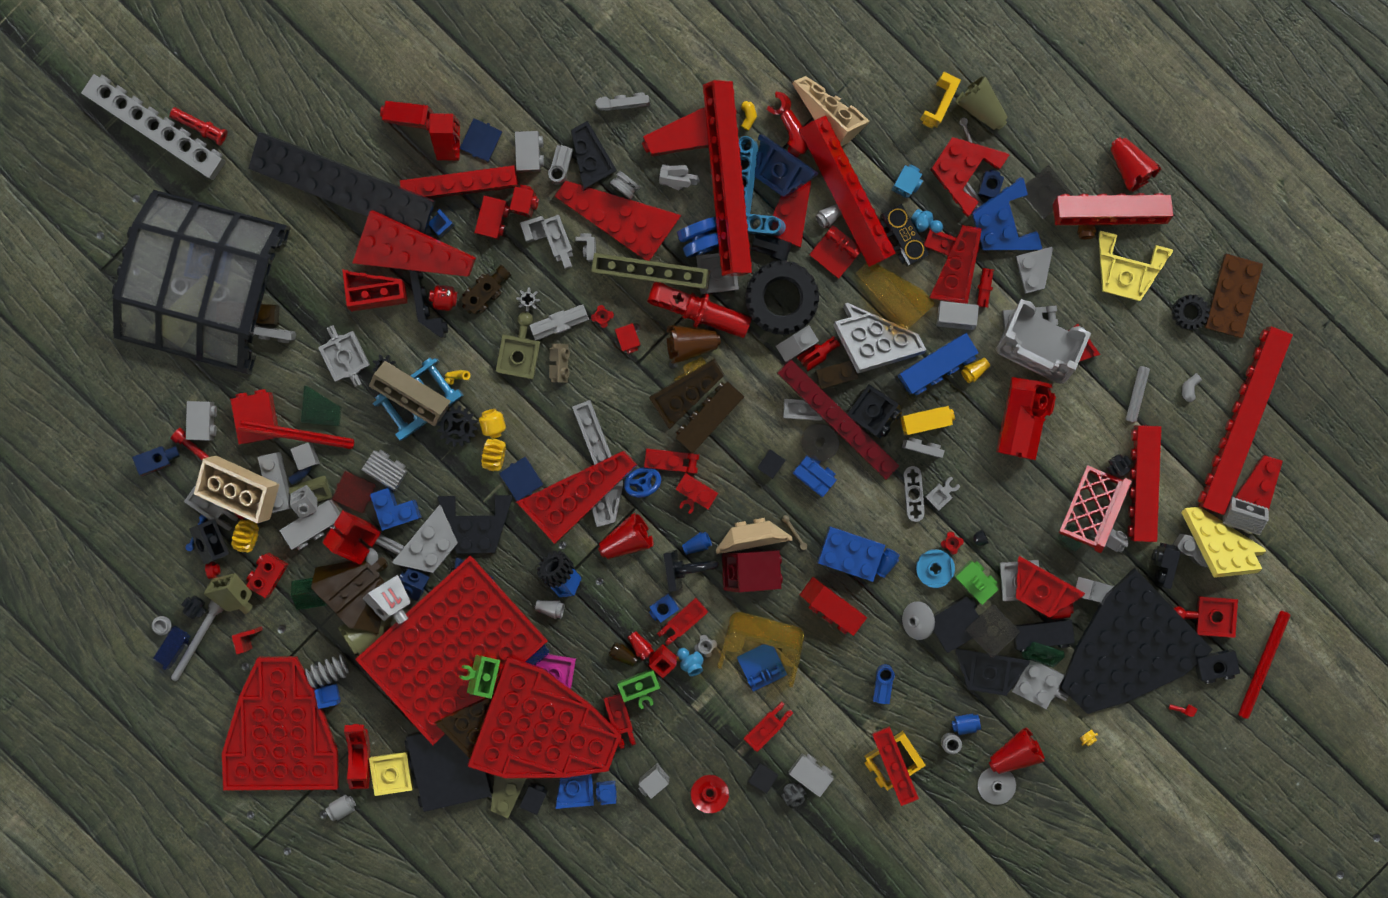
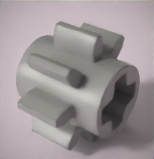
M528 288L525 293L520 290L521 298H516L518 301H521L519 308L526 306L527 312H529L530 307L537 309L535 306L536 302H541L540 299L535 297L538 292L536 291L532 294L531 288ZM528 295L533 298L529 305L524 301V298H527Z

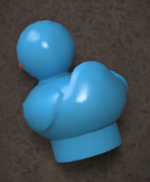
M917 209L911 217V222L914 224L917 232H923L928 227L935 233L943 230L942 222L939 220L933 221V214L930 211Z
M680 648L677 651L676 661H681V669L688 672L689 676H696L703 671L704 659L699 652L695 651L694 654L690 655L686 648Z

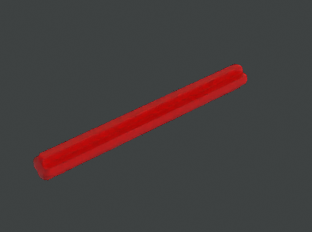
M241 420L239 423L240 431L353 449L354 439L244 420Z
M1285 611L1279 612L1238 713L1242 718L1249 719L1288 624L1291 615Z

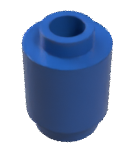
M973 713L955 716V721H952L953 732H957L959 736L976 733L977 730H981L979 716L973 715Z

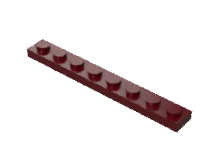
M791 359L777 372L885 480L899 467Z

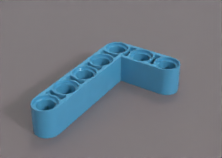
M743 136L739 139L741 166L745 161L749 162L748 168L742 169V179L746 180L747 183L744 188L748 233L780 236L786 229L784 221L775 216L750 214L755 167L757 165L756 155L759 146L751 137ZM751 142V148L745 151V144ZM756 220H759L760 226L757 229H754L753 223ZM778 221L779 226L777 230L772 231V224Z

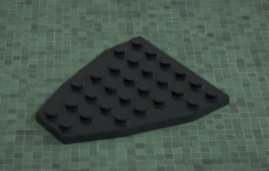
M1134 568L1104 596L1075 647L1060 686L1087 714L1131 701L1185 676L1198 664L1197 658L1206 657L1213 649Z

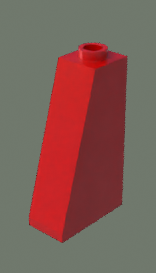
M705 107L643 136L644 142H642L645 152H650L651 156L709 147Z

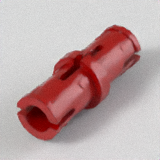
M982 268L980 285L977 287L979 293L976 305H979V307H989L990 291H993L991 285L994 269Z

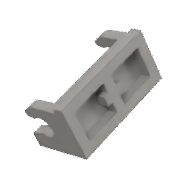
M940 301L936 326L975 330L979 305Z

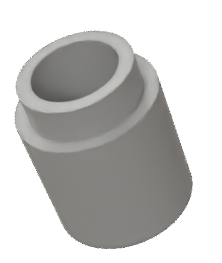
M946 733L941 738V746L948 754H956L961 750L962 742L955 733ZM950 740H954L952 745H948L947 743Z
M343 795L330 803L329 807L326 808V812L332 821H339L355 811L356 803L351 796Z

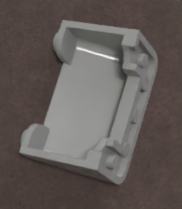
M1021 299L996 347L997 353L1053 382L1065 383L1076 370L1091 333L1080 326L1072 327L1067 331L1035 315L1036 308L1034 304Z

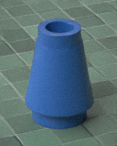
M699 532L682 544L686 555L708 550L712 546L707 532Z
M886 548L883 551L876 574L885 578L899 562L898 558L900 555Z

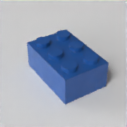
M829 526L817 563L873 582L885 545Z

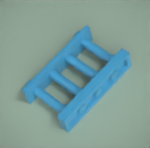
M429 358L422 363L423 367L412 374L411 377L424 384L419 376L429 371L444 391V396L451 401L448 406L450 407L464 395L459 389L455 391L446 383L435 367L439 360L437 358L433 360ZM381 393L375 397L374 406L378 407L382 404L399 427V432L395 435L400 441H403L427 423L413 414L414 421L408 425L389 402V398Z

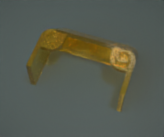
M740 611L734 612L729 619L718 661V668L722 669L726 650L731 652L740 651L743 648L745 639L781 648L783 664L792 667L788 685L793 688L804 640L802 629L798 626Z

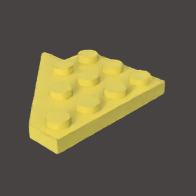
M1201 507L1185 508L1181 512L1214 578L1259 573L1262 570L1256 556L1263 555L1266 552L1265 548L1234 528L1227 527L1223 524V521Z

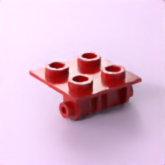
M833 225L809 255L839 279L861 251L853 240Z

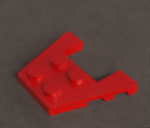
M952 137L930 170L942 186L949 191L955 203L959 204L963 213L969 217L979 201L964 192L963 188L982 160L995 169L1000 170L1009 154Z

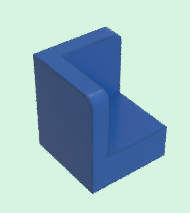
M439 209L437 211L438 214L429 221L428 225L435 231L438 237L442 238L455 225Z
M572 569L574 572L569 574L571 578L566 579L565 584L561 583L560 587H557V585L555 588L551 587L559 598L575 595L581 581V576L575 569Z
M337 683L318 687L314 690L318 709L334 706L341 702Z

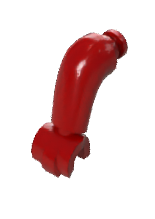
M776 92L775 97L781 100L780 109L777 110L773 106H768L766 110L772 114L781 115L780 118L789 134V141L787 142L789 147L787 150L793 156L799 157L800 154H805L808 149L799 131L803 126L792 110H790V98L783 92Z

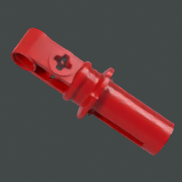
M660 282L653 283L647 300L653 306L683 315L682 318L694 320L693 327L695 328L698 327L699 323H703L740 338L745 337L751 323L750 316L710 302L708 300L709 294L707 293L702 298H699L694 293L688 294Z

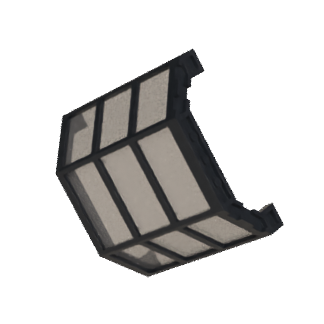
M153 190L135 218L132 227L130 226L128 229V243L122 251V257L124 258L122 264L117 269L118 280L112 288L114 338L251 375L256 356L252 355L249 343L252 344L253 333L272 262L275 258V253L273 252L276 248L280 249L281 245L286 246L291 227Z

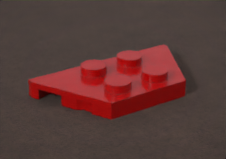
M1021 556L1018 557L1016 599L1049 618L1085 595L1083 591Z

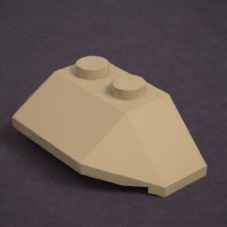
M765 518L754 519L752 524H746V521L737 522L735 527H731L716 549V553L720 554L792 541V536L771 521H765Z

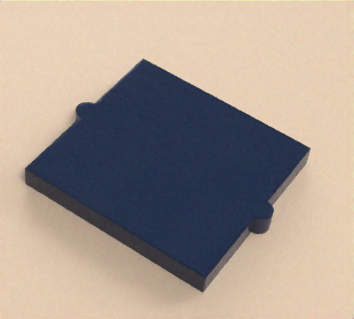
M473 118L460 149L472 154L474 158L478 157L489 162L502 131L490 126L489 123L485 124Z
M526 456L516 463H511L510 467L499 473L516 501H519L528 494L532 495L534 490L544 485Z

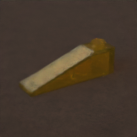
M866 263L856 272L858 277L906 329H909L935 305L933 300L921 288L878 264L869 267Z

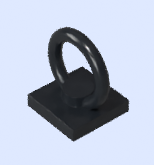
M671 550L663 554L669 592L678 591L683 588L681 578H685V574L713 570L719 565L717 561L684 564L683 561L678 560L677 550Z

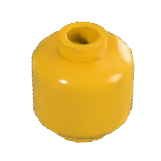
M496 409L482 412L479 424L483 435L490 436L491 439L500 437L501 433L506 429L503 414Z

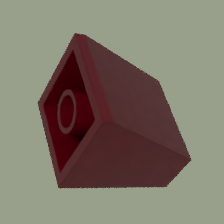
M780 550L722 553L724 591L751 592L782 589L783 577L780 569L782 563Z

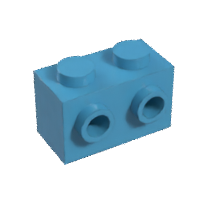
M905 165L891 190L908 199L912 192L916 193L923 182L920 179L922 176L919 173L920 169L913 165Z

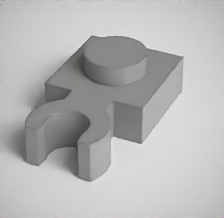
M952 477L946 479L944 487L938 484L925 496L938 511L953 498L949 493L960 488L959 484L953 488L950 487L949 483L953 480Z

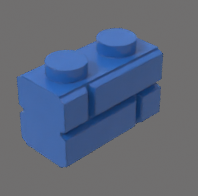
M806 455L792 473L823 497L837 479L834 478L836 474L828 467L824 470L819 465L821 461L815 456L809 457Z

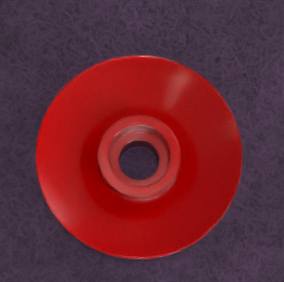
M705 775L697 779L693 784L691 799L698 810L704 813H716L727 804L729 789L725 781L720 777ZM707 790H712L714 794L708 796L706 792Z

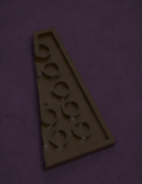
M485 697L435 722L469 758L492 698Z

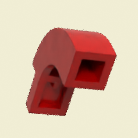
M359 724L345 725L344 734L348 745L347 782L349 789H369L370 742L368 729H365L364 725Z

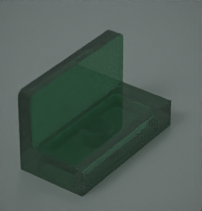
M313 578L291 581V597L297 610L327 606L311 589Z

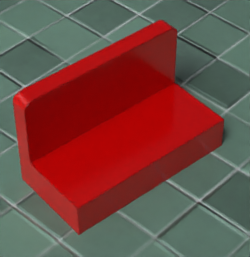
M262 626L232 635L236 654L253 649L249 635L262 631Z

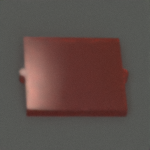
M345 471L340 483H337V489L332 500L363 513L368 501L371 500L370 494L373 492L376 484Z

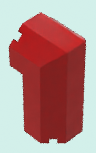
M1016 377L1011 378L996 449L997 453L1036 460L1043 423L1046 420L1045 416H1050L1053 413L1056 396L1050 390V388L1053 389L1052 384Z

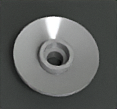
M917 601L910 603L905 608L902 623L906 633L911 638L923 640L932 634L935 618L927 604Z
M990 767L983 771L978 779V791L981 797L988 803L995 805L1004 804L1015 793L1016 781L1010 771L999 774L997 771L993 772ZM997 783L1001 784V788L999 790H996L994 788L995 784Z

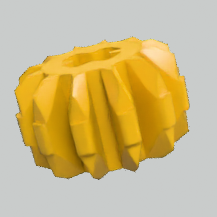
M488 439L486 441L481 460L484 469L489 471L501 470L505 458V442L499 439Z
M240 520L232 536L231 544L233 549L247 553L253 550L259 535L257 523L250 520Z

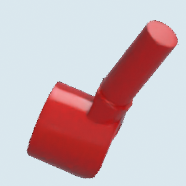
M1188 704L1186 709L1169 705V709L1179 711L1190 717L1195 716L1198 710Z

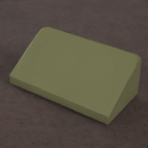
M326 476L289 487V495L307 485L317 497V502L332 498Z

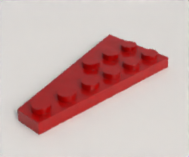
M566 180L555 195L561 202L647 261L652 259L682 216L596 189L587 188L583 190L582 185Z
M372 210L369 212L352 263L468 277L471 274L476 257Z
M622 451L521 499L517 503L551 541L556 544L624 479L637 464L625 451Z

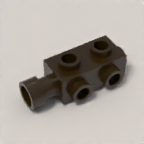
M502 264L492 276L488 273L486 275L482 274L475 281L477 284L472 289L469 287L462 294L463 298L461 301L464 303L462 307L469 314L472 312L474 314L478 312L482 314L489 307L487 303L491 299L495 301L502 294L500 290L503 287L500 284L512 274ZM487 283L491 285V289L488 291L484 288ZM472 297L477 298L476 304L471 303Z

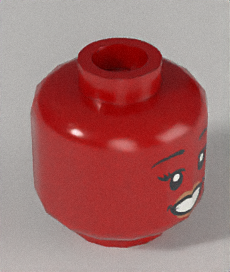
M438 284L434 290H430L429 302H433L434 309L450 311L453 307H456L458 292L455 291L453 286Z

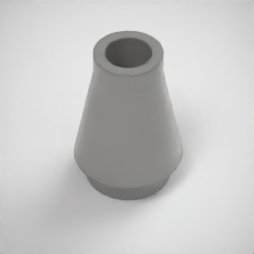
M835 204L818 211L815 217L819 225L825 228L830 227L842 213L838 205Z
M537 600L535 611L554 619H561L565 609V604L560 601Z

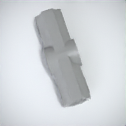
M582 304L567 311L563 310L554 313L544 320L531 324L530 328L535 340H540L549 335L567 331L572 326L588 321L589 318Z

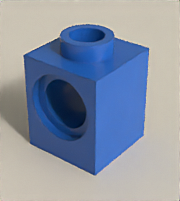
M668 592L650 605L651 611L649 613L655 621L659 620L661 623L680 608ZM666 604L669 610L667 613L661 614L658 611V606Z

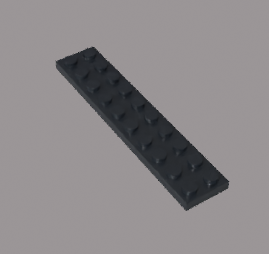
M258 133L248 169L365 216H368L369 212L374 210L419 232L426 233L435 205L434 200L266 133Z

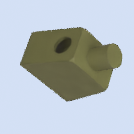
M235 573L212 579L204 592L205 596L228 612L239 609L244 614H247L252 609V605L248 602L252 591Z

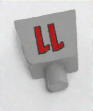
M398 575L363 597L364 601L384 621L393 616L400 625L409 619L403 609L410 604V600Z

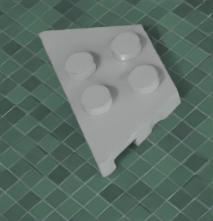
M441 505L435 509L392 563L427 572H435L458 544Z

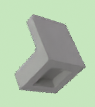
M543 216L520 223L527 243L547 237L541 221H544Z
M311 442L291 449L298 470L320 464Z

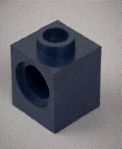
M995 170L986 171L983 174L977 195L987 199L996 197L1000 193L1004 177L1000 176L1001 173ZM987 180H993L996 183L995 189L987 187Z

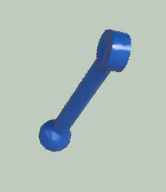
M204 515L199 516L200 521L198 525L207 520ZM193 537L190 543L185 546L187 551L194 549Z

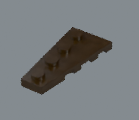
M714 358L652 394L649 398L670 430L725 374Z

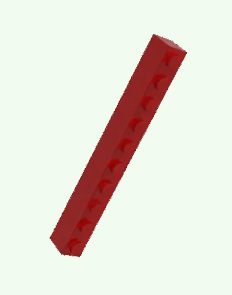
M713 80L703 84L721 274L722 276H743L752 273V262L750 259V243L748 239L733 81Z
M1272 326L1262 330L1259 337L1261 343L1259 347H1256L1252 356L1254 358L1253 364L1249 365L1246 371V376L1248 377L1239 389L1240 398L1233 405L1232 412L1234 413L1232 419L1227 421L1225 426L1227 432L1225 437H1222L1219 442V453L1212 460L1211 465L1213 469L1206 476L1204 491H1201L1199 494V507L1225 515L1293 334Z

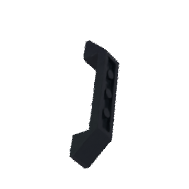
M427 227L425 234L433 238L431 227ZM409 270L418 322L439 337L446 338V333L449 332L447 321L444 322L443 318L428 320L430 309L428 305H425L424 300L427 297V291L421 282V279H424L423 271Z

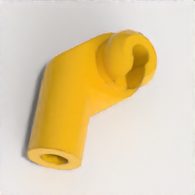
M744 101L741 104V109L745 112L746 118L741 127L749 131L757 118V113L752 102Z
M465 370L447 372L444 375V380L447 384L453 385L455 379L468 380L470 372Z

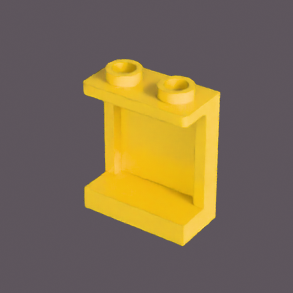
M946 72L942 73L936 85L946 89V92L935 115L924 111L920 118L923 121V125L929 128H937L961 79Z

